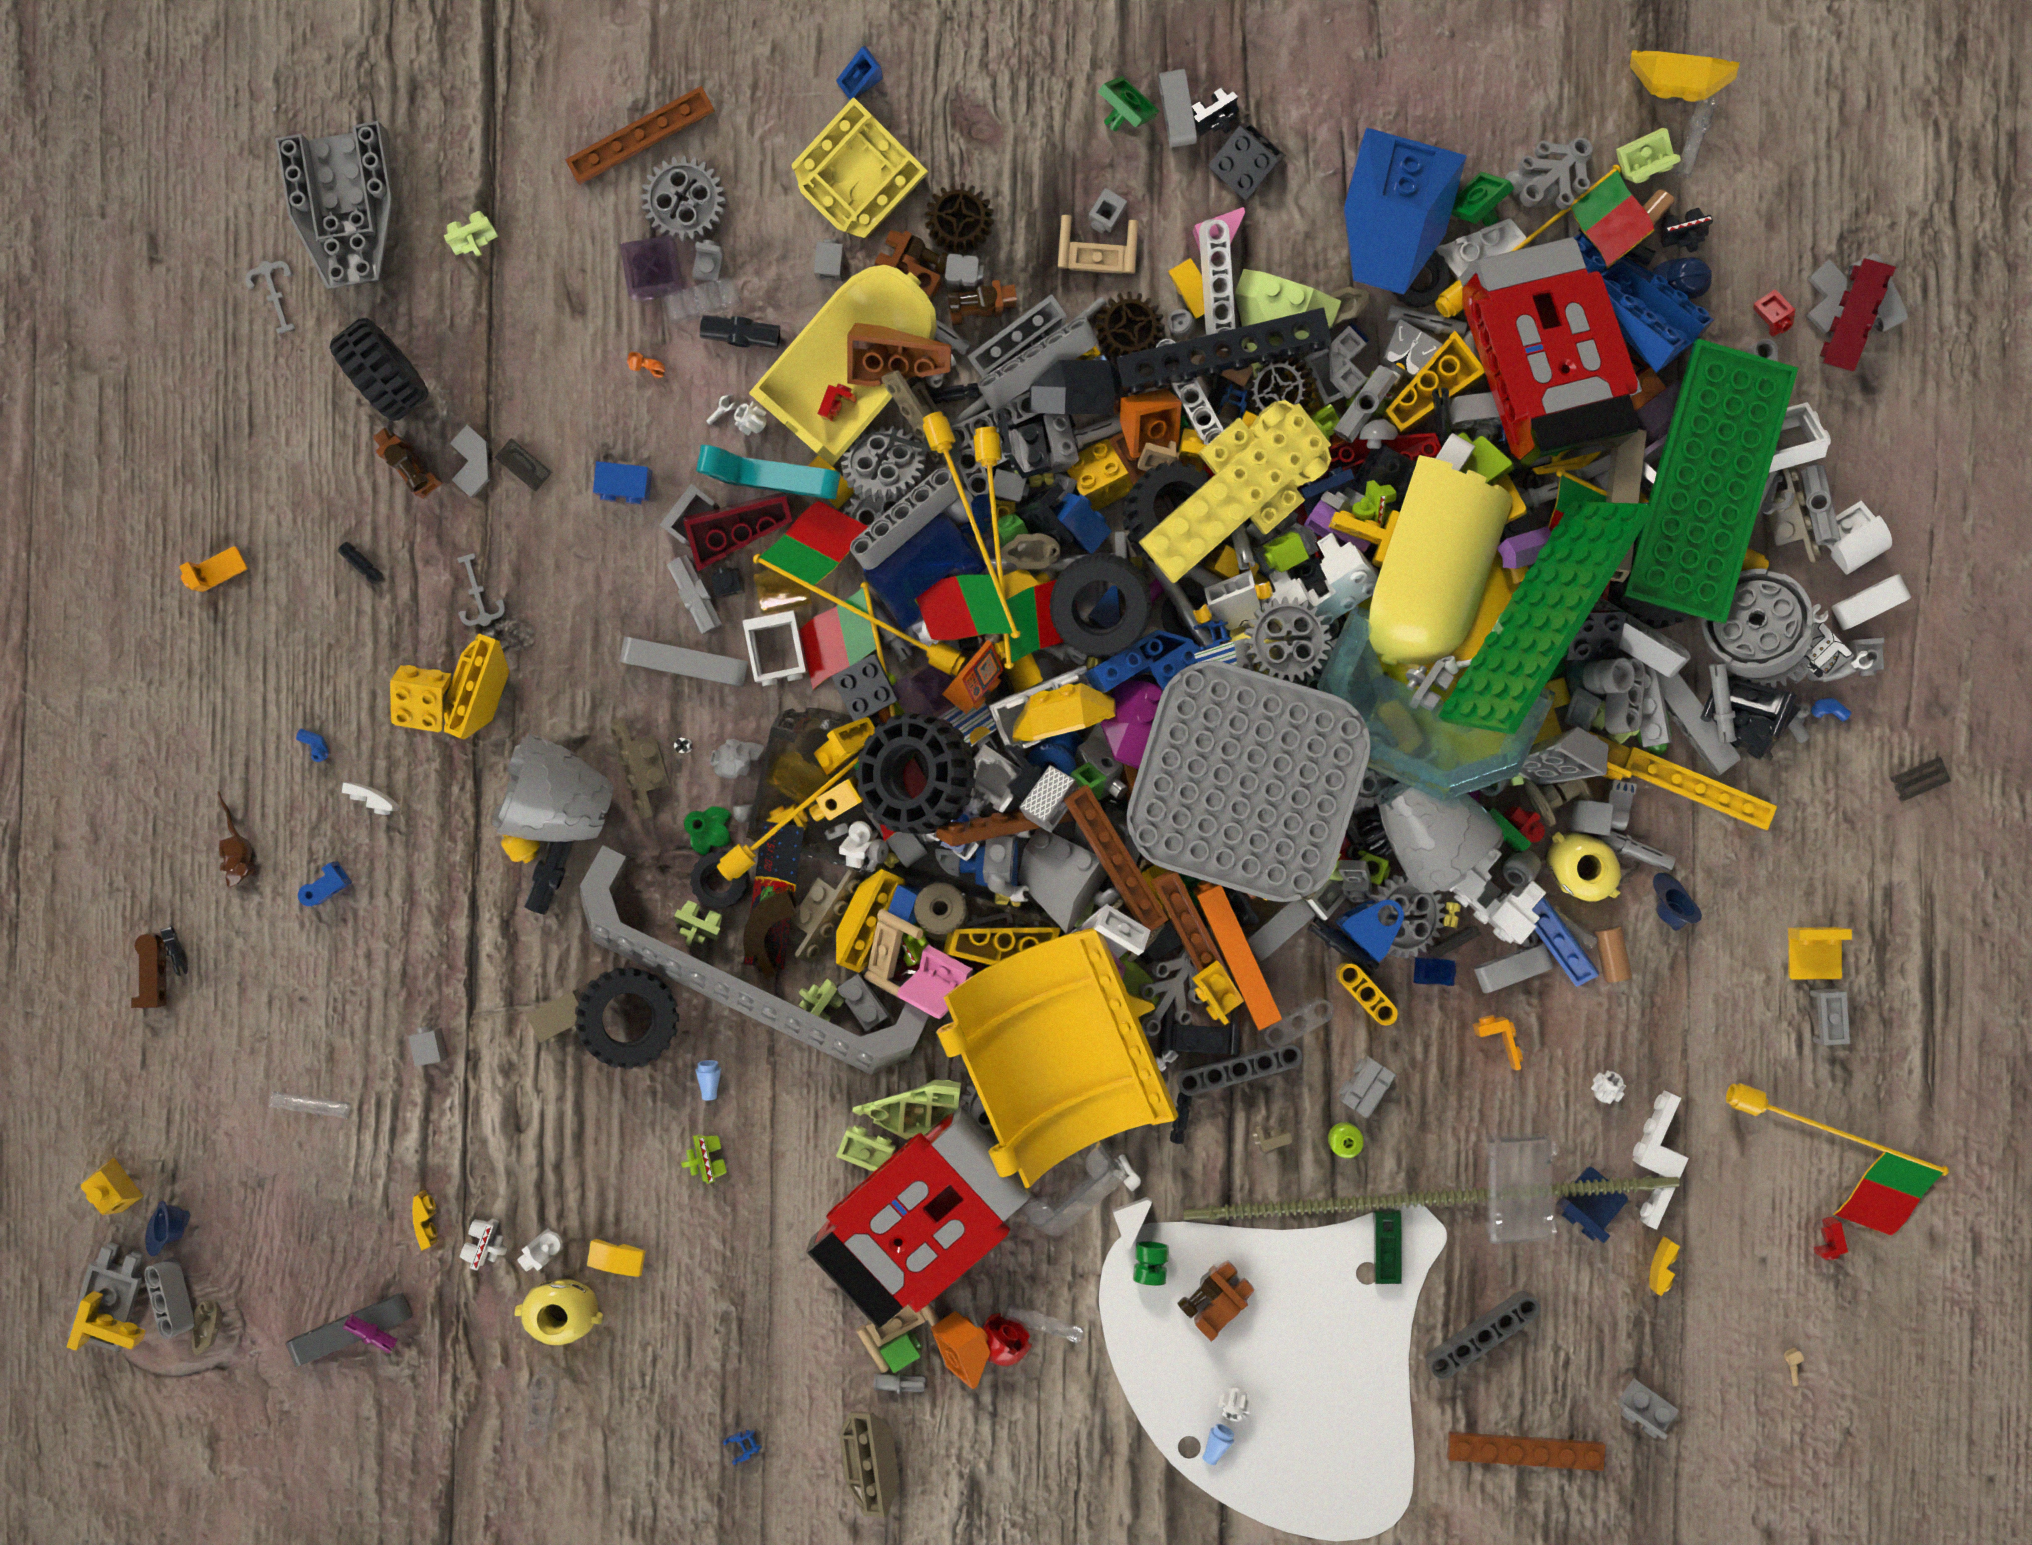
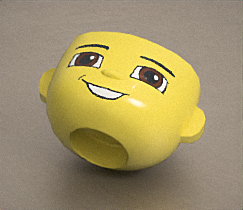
M1556 832L1552 836L1553 843L1548 849L1546 862L1552 878L1563 892L1578 899L1591 902L1605 899L1608 896L1616 898L1621 893L1617 889L1621 879L1620 865L1609 845L1593 836L1575 832L1564 835ZM1587 855L1593 862V870L1590 876L1582 879L1578 875L1577 865L1579 860Z
M553 1279L542 1282L529 1291L523 1304L515 1307V1316H521L524 1329L533 1338L548 1345L572 1343L586 1335L594 1324H601L603 1314L598 1311V1300L595 1293L584 1284L571 1279ZM550 1304L562 1307L567 1314L568 1320L559 1321L552 1317L549 1309Z

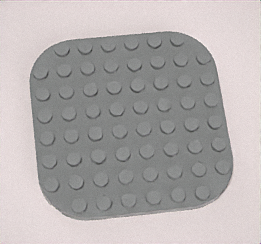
M1204 661L1192 664L1178 672L1166 685L1161 695L1127 809L1129 834L1138 851L1146 859L1159 867L1272 901L1291 902L1300 900L1319 890L1330 878L1335 868L1370 756V737L1367 726L1359 712L1346 700L1336 695L1225 662Z

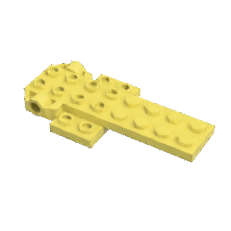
M1286 400L1275 401L1259 414L1253 425L1249 428L1241 418L1236 419L1198 452L1215 475L1139 541L1140 545L1171 583H1175L1248 518L1253 521L1263 535L1269 533L1305 501L1297 488L1306 482L1316 480L1328 470L1331 462L1328 449L1331 446L1330 442L1299 403L1293 405Z

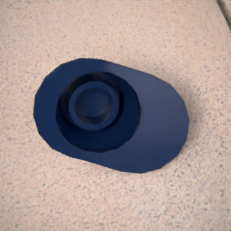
M1695 257L1668 260L1660 263L1653 270L1655 275L1664 277L1672 288L1685 293L1688 299L1704 295L1712 281L1711 269H1709L1704 261Z
M1658 873L1654 876L1653 886L1659 897L1656 911L1665 923L1677 931L1687 923H1697L1701 920L1702 913L1700 908L1677 879L1667 873Z
M163 1200L159 1202L146 1229L145 1244L150 1256H157L166 1243L183 1237L191 1216L189 1211L182 1210L179 1206L166 1205Z

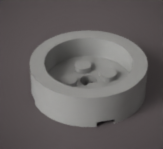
M1768 569L1741 571L1726 623L1720 624L1702 618V630L1707 648L1717 663H1726V670L1740 676L1764 678L1790 669L1806 654L1814 635L1813 610L1808 594L1797 581L1784 573L1782 575L1768 571ZM1760 614L1765 617V620L1759 626L1749 623L1750 618L1753 615Z

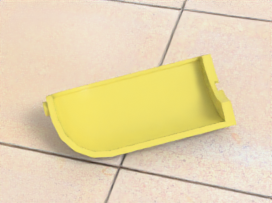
M888 265L869 267L852 276L834 293L749 394L829 465L833 466L893 397L887 391L884 383L874 387L847 384V335L855 323L880 325L934 340L937 329L935 308L926 293L919 287L921 281L911 272L906 275L899 269ZM839 383L851 388V393L857 399L854 403L841 398L842 407L837 417L834 416L831 422L823 419L817 413L828 384L836 387Z
M1419 455L1375 586L1370 607V642L1374 651L1381 657L1382 662L1390 665H1396L1397 662L1427 665L1448 656L1463 643L1472 626L1513 501V497L1500 485L1490 486L1485 483L1487 478L1476 472L1468 470L1465 474L1451 469L1452 463Z

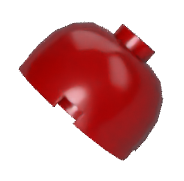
M1002 1313L991 1314L982 1326V1329L987 1334L988 1340L986 1343L990 1350L987 1360L1001 1366L1014 1365L1023 1359L1032 1347V1343L1029 1344L1028 1342L1030 1335L1016 1319L1009 1316L1007 1321L1000 1317Z

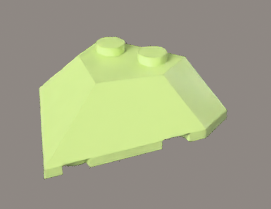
M1243 269L1235 291L1242 327L1324 307L1330 329L1333 326L1341 304L1340 300L1314 288L1265 272ZM1303 330L1295 333V337L1300 340L1306 339L1309 336ZM1272 337L1269 340V343L1273 346H1278L1283 342L1280 337ZM1247 343V348L1250 352L1256 350L1257 346L1254 343ZM1259 362L1251 364L1253 367L1254 377H1258L1257 373L1255 372L1256 368L1263 369V366L1260 365Z
M933 1080L916 1089L853 1107L852 1112L860 1116L867 1114L874 1119L873 1123L908 1140L920 1132L925 1135L944 1117L954 1113L959 1108L961 1083L951 1080Z

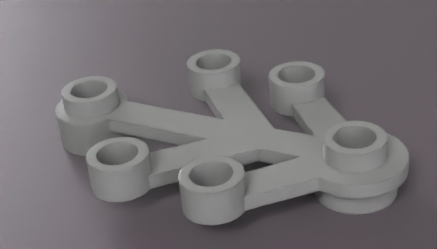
M1582 137L1570 141L1568 145L1540 141L1534 149V153L1539 159L1532 156H1524L1518 164V169L1523 174H1530L1533 170H1546L1549 172L1538 183H1528L1520 193L1521 203L1526 207L1536 206L1543 198L1544 191L1559 179L1560 194L1556 198V205L1560 209H1568L1574 202V196L1571 193L1569 168L1575 163L1576 179L1572 184V190L1576 194H1584L1590 187V181L1587 178L1586 162L1592 156V144L1589 140ZM1550 154L1566 156L1562 160L1546 159Z
M1186 949L1180 952L1178 958L1164 962L1156 961L1152 965L1153 974L1161 978L1166 977L1171 970L1179 969L1174 977L1151 984L1142 983L1138 988L1139 996L1146 1000H1151L1156 993L1165 991L1152 1014H1144L1139 1018L1144 1034L1147 1036H1154L1160 1031V1020L1173 999H1175L1176 1007L1175 1021L1181 1025H1189L1193 1017L1186 1007L1183 984L1187 976L1190 985L1188 992L1189 1000L1197 1004L1202 1003L1199 997L1195 999L1196 993L1194 989L1197 986L1192 978L1198 973L1193 963H1190L1191 959ZM1163 965V970L1159 973V967ZM1149 987V993L1145 995V990ZM1185 1013V1014H1186V1017H1185V1019L1182 1021V1020H1181V1017H1182V1015Z

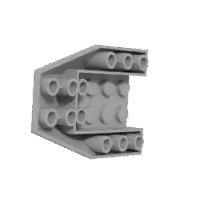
M379 121L353 125L354 133L307 140L302 134L275 138L288 216L327 289L380 281L393 197L388 130Z

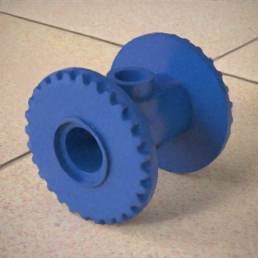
M1075 731L1047 737L1029 753L1027 761L1031 765L1037 764L1044 772L1049 766H1052L1070 776L1071 772L1077 769L1074 758L1078 746L1083 744L1084 741Z

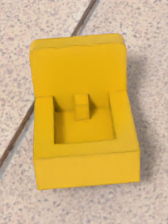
M796 803L785 809L781 805L769 812L770 817L766 821L780 823L797 808ZM803 809L792 819H794L797 826L804 827V830H806L808 826L806 822L809 819Z

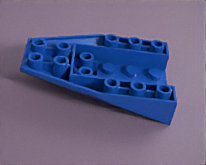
M1366 127L1358 148L1343 209L1353 281L1403 295L1406 293L1446 234L1467 155Z
M1580 233L1573 237L1578 243L1587 272L1598 271L1603 278L1622 336L1656 373L1693 346L1694 340L1700 339L1714 321L1706 309L1696 306L1689 301L1685 293L1672 288L1661 275H1655L1653 272L1623 256L1607 269L1600 252L1585 234Z

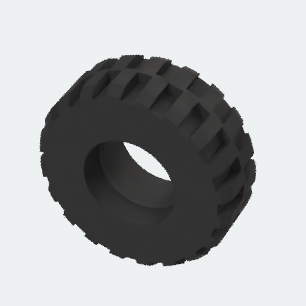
M904 713L902 716L895 715L890 717L887 723H880L874 729L875 733L869 735L866 739L863 751H860L858 757L859 768L856 769V778L859 782V786H857L860 797H863V805L867 812L873 813V819L880 825H885L887 829L908 834H932L937 831V827L946 826L951 820H957L964 811L962 809L964 806L969 805L972 798L970 794L972 788H975L976 779H974L976 763L975 760H972L971 754L973 751L970 744L964 742V734L959 729L953 728L952 723L945 719L916 713ZM917 750H920L928 762L929 777L924 790L917 797L912 798L905 788L903 773L909 757Z

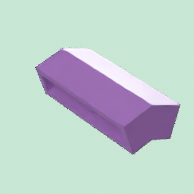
M1320 500L1304 525L1323 538L1333 532L1340 547L1351 542L1364 554L1371 542L1329 528L1328 525L1335 511H1339Z
M1548 526L1507 538L1497 549L1503 559V568L1517 569L1535 563L1539 551L1551 536Z

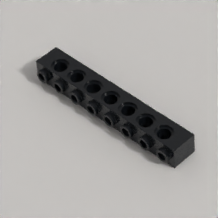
M1323 307L1117 357L1125 394L1139 395L1144 393L1145 389L1153 387L1165 389L1170 387L1171 383L1178 381L1190 383L1203 375L1215 377L1228 369H1233L1234 371L1244 370L1249 367V364L1259 362L1260 365L1269 364L1275 360L1274 358L1283 356L1287 359L1299 356L1300 352L1308 350L1320 352L1325 350L1326 346L1331 345V335ZM1303 330L1309 336L1306 339L1300 340L1295 337V333ZM1272 337H1280L1283 342L1278 346H1273L1269 343V340ZM1247 343H1254L1257 348L1253 352H1246L1243 346ZM1222 349H1228L1231 355L1227 358H1220L1217 356V353ZM1196 355L1205 357V361L1202 364L1196 365L1191 362L1192 358ZM1171 361L1180 364L1174 371L1165 368ZM1149 367L1154 372L1149 377H1143L1140 375L1141 370Z

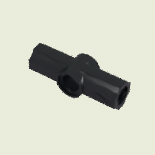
M703 315L700 322V338L723 341L729 345L744 348L752 345L778 349L780 343V325L758 323L752 319L732 316L729 319Z
M573 841L548 842L543 858L539 860L533 872L532 881L534 882L525 902V908L535 913L547 914L555 890L560 887L566 872L564 867L573 846Z

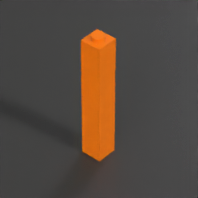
M1205 880L1200 881L1197 887L1193 888V891L1254 1024L1258 1030H1261L1282 1020L1222 886Z

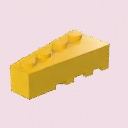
M1456 331L1449 336L1448 340L1436 351L1429 362L1386 409L1383 419L1397 427L1398 435H1405L1435 414L1432 397L1434 389L1438 388L1439 395L1442 397L1441 387L1447 388L1450 400L1462 395L1483 379L1485 375L1483 366Z
M957 928L947 934L943 953L993 965L1027 948L1057 938L1060 928Z

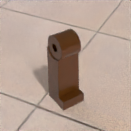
M159 933L143 934L136 939L134 945L136 952L139 954V996L131 998V1008H158L167 1005L165 942Z

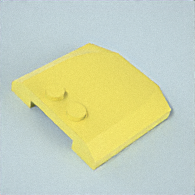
M854 97L791 164L799 183L800 192L839 231L867 239L929 173Z

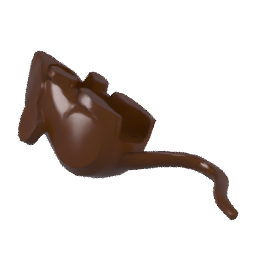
M217 791L220 804L226 813L228 829L232 835L227 839L219 841V856L224 858V862L220 864V871H226L227 887L230 888L239 884L246 876L253 873L255 864L250 862L252 855L250 842L237 833L232 823L230 810L223 801L220 791Z

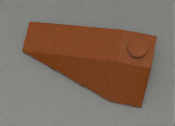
M855 323L847 335V384L879 386L884 383L881 379L882 376L896 370L900 371L904 379L950 372L952 345L880 325Z

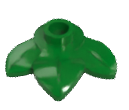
M711 806L704 812L692 811L685 817L684 828L690 834V844L696 852L707 855L711 845L722 847L731 843L730 833L724 826L730 818L731 812L722 807ZM699 819L702 821L701 827L693 828V822Z

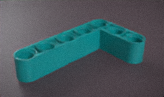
M710 445L700 446L696 472L731 485L826 499H836L841 475L840 472L824 468L744 458Z

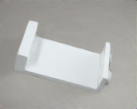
M1106 904L1071 933L1094 927L1096 931L1104 935L1109 949L1119 958L1128 950L1137 955L1144 952L1151 930Z

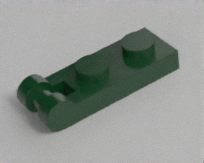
M1373 1210L1375 1284H1402L1401 1211L1383 1212L1382 1210ZM1383 1223H1392V1230H1383Z

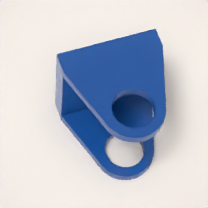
M1388 899L1374 904V900H1368L1342 913L1334 921L1368 956L1378 962L1387 955L1404 920L1402 907L1397 902ZM1385 905L1393 906L1398 913L1396 922L1390 926H1385L1378 920V912ZM1389 914L1388 917H1395V914Z

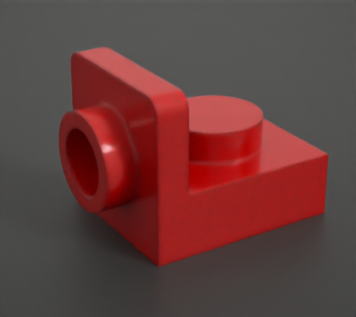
M1776 289L1754 303L1753 309L1770 326L1769 334L1772 337L1779 333H1785L1793 326L1796 309Z
M838 383L834 387L828 384L817 414L823 419L832 422L834 416L837 417L842 407L841 398L855 403L857 397L851 393L852 389Z
M1833 1217L1823 1218L1824 1227L1821 1228V1234L1824 1241L1828 1244L1814 1247V1252L1825 1260L1838 1259L1840 1254L1849 1253L1842 1223Z

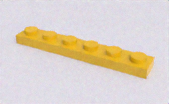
M1636 747L1630 748L1631 751L1623 769L1632 772L1633 776L1755 827L1768 830L1778 806Z

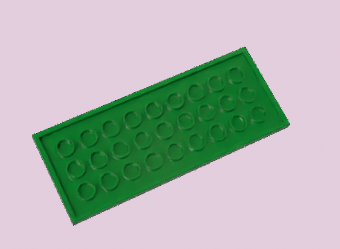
M1699 338L1694 340L1648 501V505L1653 511L1639 533L1632 557L1631 572L1626 578L1622 592L1623 596L1720 624L1726 623L1799 369L1798 367Z
M1572 501L1566 508L1558 525L1552 530L1548 541L1539 551L1535 563L1526 572L1518 589L1512 594L1508 605L1499 615L1491 632L1485 637L1484 643L1472 658L1466 672L1458 680L1456 688L1449 699L1445 701L1438 717L1446 723L1515 735L1653 509L1648 504Z

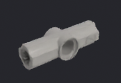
M1381 365L1376 368L1333 429L1337 436L1350 443L1354 441L1398 377L1394 372ZM1362 398L1368 399L1371 402V409H1362L1359 405V400Z
M1825 465L1808 466L1801 471L1807 497L1806 505L1810 511L1816 544H1834L1841 540ZM1819 501H1827L1824 508L1815 509V505Z
M688 555L678 557L667 564L679 588L678 593L687 610L691 611L701 633L711 632L723 625L711 602L712 597L704 581L698 577Z

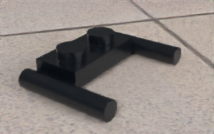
M1727 676L1731 706L1773 718L1777 715L1768 738L1772 741H1779L1797 695L1793 692H1783L1778 689ZM1713 689L1700 716V719L1705 722H1710L1715 711Z
M1173 999L1164 1013L1162 1050L1239 1055L1242 1003L1231 1010L1230 1028L1175 1025V999Z

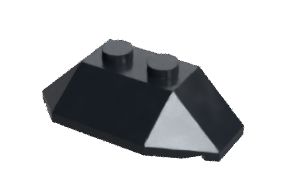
M1058 360L1037 381L1030 385L1029 413L1119 414L1121 398L1128 397V394L1124 392L1120 374L1109 360Z

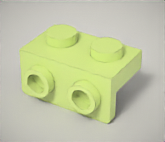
M1661 128L1616 149L1623 179L1634 183L1647 181L1650 175L1656 172L1661 173L1671 170L1674 164L1681 161L1680 155L1673 153L1669 133L1665 128Z
M854 1125L853 1128L848 1126L836 1157L874 1172L892 1156L896 1145L892 1144L890 1138L883 1135H878L877 1137L867 1134V1129L858 1125Z

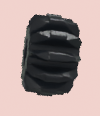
M1376 811L1365 816L1357 824L1358 835L1361 837L1366 849L1370 850L1372 855L1378 857L1393 852L1380 813Z

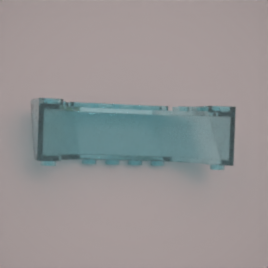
M1360 606L1355 607L1348 615L1317 687L1320 691L1346 700L1363 718L1370 737V756L1367 767L1442 801H1447L1464 793L1473 792L1490 786L1493 783L1518 776L1553 704L1555 692L1546 688L1542 689L1515 735L1443 722L1438 715L1443 708L1444 701L1439 700L1433 711L1420 705L1417 709H1414L1409 704L1413 700L1412 698L1417 689L1411 691L1407 688L1406 684L1384 674L1378 656L1370 642L1372 631L1369 622L1370 611Z

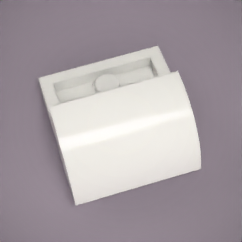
M1859 501L1836 516L1841 540L1827 545L1832 551L1830 556L1844 573L1848 575L1891 548L1892 537L1880 515L1875 517L1865 504Z

